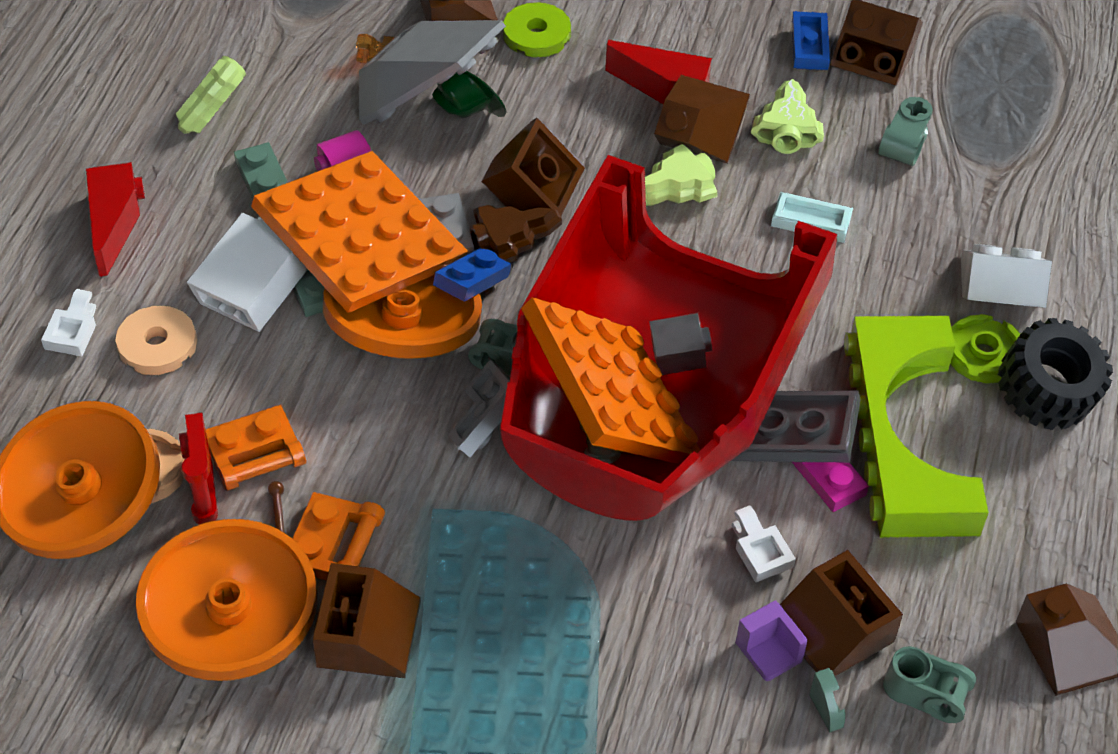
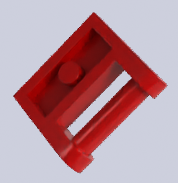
M203 413L185 415L187 432L179 433L182 458H185L182 463V472L184 479L190 483L194 501L191 506V512L194 521L200 525L216 521L218 507L213 463Z

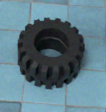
M1048 318L1045 323L1041 320L1034 322L1030 328L1027 327L1019 335L1001 360L1003 363L998 369V376L1002 378L998 384L1000 391H1006L1007 393L1004 396L1007 405L1013 404L1016 407L1014 413L1020 418L1022 415H1025L1029 418L1028 423L1037 426L1040 422L1044 424L1045 429L1053 430L1058 425L1062 430L1069 428L1073 423L1077 425L1104 397L1106 391L1111 386L1112 380L1109 377L1113 373V367L1111 364L1106 363L1110 356L1107 350H1101L1099 347L1102 342L1096 336L1093 338L1087 334L1089 330L1082 325L1080 328L1074 327L1073 321L1065 319L1062 323H1059L1057 318ZM1042 364L1060 372L1067 384L1052 378L1045 371Z

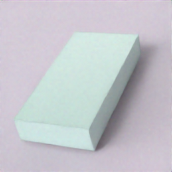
M780 192L772 217L771 227L795 232L797 222L801 221L836 233L837 242L844 243L853 208Z

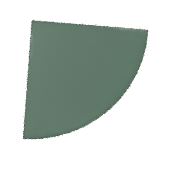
M827 668L815 672L809 696L830 733L844 728L845 709L840 710L835 701L833 691L840 688L832 670Z

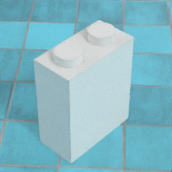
M241 213L189 278L187 284L201 305L260 332L308 269L261 217L256 219Z

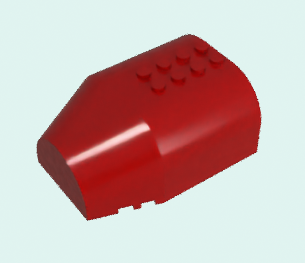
M607 155L522 306L533 297L549 303L555 302L562 307L575 311L580 310L594 317L606 318L611 322L626 327L631 326L642 336L644 340L643 348L648 357L655 363L649 321L698 313L701 328H709L712 342V351L705 352L706 368L666 374L660 378L667 391L677 399L680 405L678 411L684 422L696 433L698 437L696 444L700 451L698 453L693 451L681 464L623 452L617 461L609 464L584 454L587 447L585 432L580 429L579 419L522 309H520L517 319L516 344L512 351L510 382L507 383L500 428L503 445L509 456L536 483L561 499L584 510L605 517L628 521L646 520L660 513L751 446L832 277L837 234L798 221L795 226L789 269L772 274L748 270L684 247L664 235L653 224L646 210L645 167Z

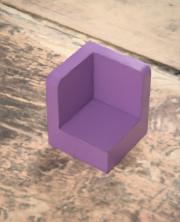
M775 600L739 620L735 643L765 681H770L802 663L807 639Z

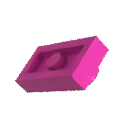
M792 462L832 512L867 496L869 486H867V483L850 463Z

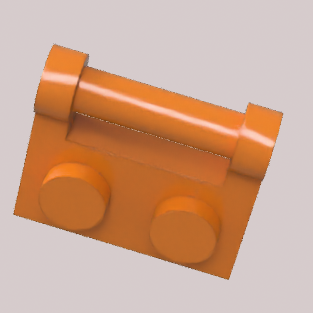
M281 404L206 429L211 457L226 491L239 487V482L292 464L295 468L306 464V457L301 443L297 440ZM285 448V449L282 450V451H279V452H276V453H273V454H270V455H267V456H264V457H261V458H258V459H255V460H252V461H249V462H246V463H243V464H240V465H238V466L233 467V466L236 465V464H239V463H242V462H245V461H248V460H251V459H254V458H257V457H260V456H263V455H266V454H269V453H272V452H275V451H278V450H280V449Z
M313 492L292 539L296 541L308 556L315 578L327 580L331 563L351 566L360 565L375 527L381 525L386 512L382 506L374 502L359 504ZM349 522L358 523L343 560L333 562Z

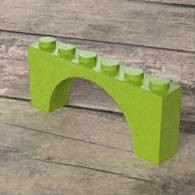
M855 316L851 332L845 333V355L852 357V363L849 367V383L851 388L856 387L857 391H859L861 400L857 420L862 421L863 427L859 431V447L861 452L867 453L868 461L865 462L864 479L867 486H872L873 491L869 504L870 518L872 521L878 522L880 538L981 536L989 513L981 477H967L948 473L919 459L896 436L886 412L887 400L901 385L918 376L949 370L955 349L949 316Z

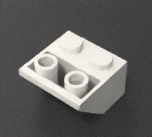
M973 244L972 251L962 250L961 254L962 297L974 301L1046 308L1052 261L1041 258L1042 252L1033 249L1011 247V254H1002V247Z

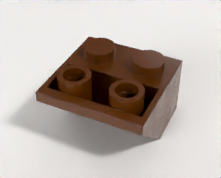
M852 0L830 66L897 86L912 56L923 22L915 16L862 0Z
M849 550L812 569L780 603V606L807 639L804 653L805 660L815 672L830 668L834 676L839 675L894 643L903 616L902 612Z
M331 563L313 636L317 668L406 678L421 597L375 568Z

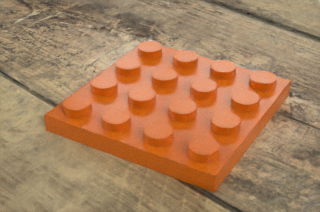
M373 151L254 195L251 204L254 211L347 313L435 275L436 271L461 259L468 253V250Z
M533 297L521 307L592 445L681 464L693 451L696 453L700 451L696 444L698 442L696 433L684 422L678 411L680 405L677 399L664 386L660 378L662 376L661 370L648 357L643 348L644 340L635 328L631 326L626 327L611 322L606 318L594 317L580 310L575 311L562 307L555 302L549 303Z

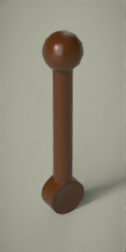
M274 481L269 484L268 493L273 498L275 528L284 532L281 503L284 486L281 482Z

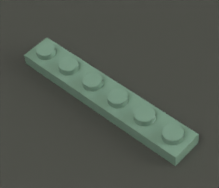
M269 142L234 151L236 165L252 200L254 195L288 183ZM307 270L293 288L305 317L323 312L324 286Z

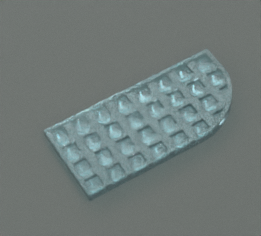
M433 509L409 754H596L601 612L599 595L592 577L580 558L566 543L542 526L527 519L497 511Z

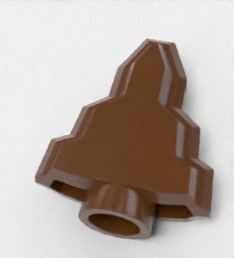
M492 205L479 206L473 209L476 224L470 226V235L475 251L479 248L491 250L499 258L510 263L517 260L519 253L531 249L534 240L549 236L562 225V218L558 210H552L551 208L538 207L520 211L511 206L495 208Z

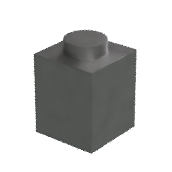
M698 313L649 321L655 361L662 375L706 368L705 352L712 351V342L709 328H701Z

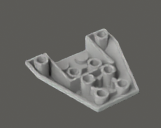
M502 20L420 21L403 30L359 70V120L363 125L375 119L381 123L396 111V107L436 83L442 84L456 72L458 75L463 74L476 63L473 57L478 52L483 54L498 42L495 36L506 27Z

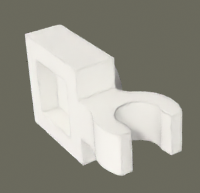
M76 289L67 311L55 309L41 339L45 350L83 356L96 327L93 317L96 304L89 303L92 292Z
M750 505L735 511L734 514L738 520L732 522V527L739 538L736 550L755 583L794 567L796 559L776 525L763 529L755 511Z

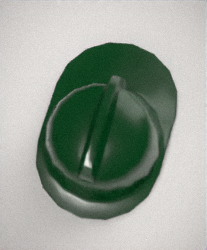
M468 71L461 75H458L456 72L442 84L437 83L438 87L432 94L433 99L444 111L461 118H467L484 109L498 117H504L507 113L505 105L495 91L483 80Z

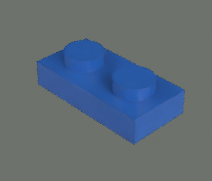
M793 11L791 21L793 68L828 70L830 49L827 13Z
M479 248L436 271L433 286L465 302L508 278L511 263L499 258L491 250Z

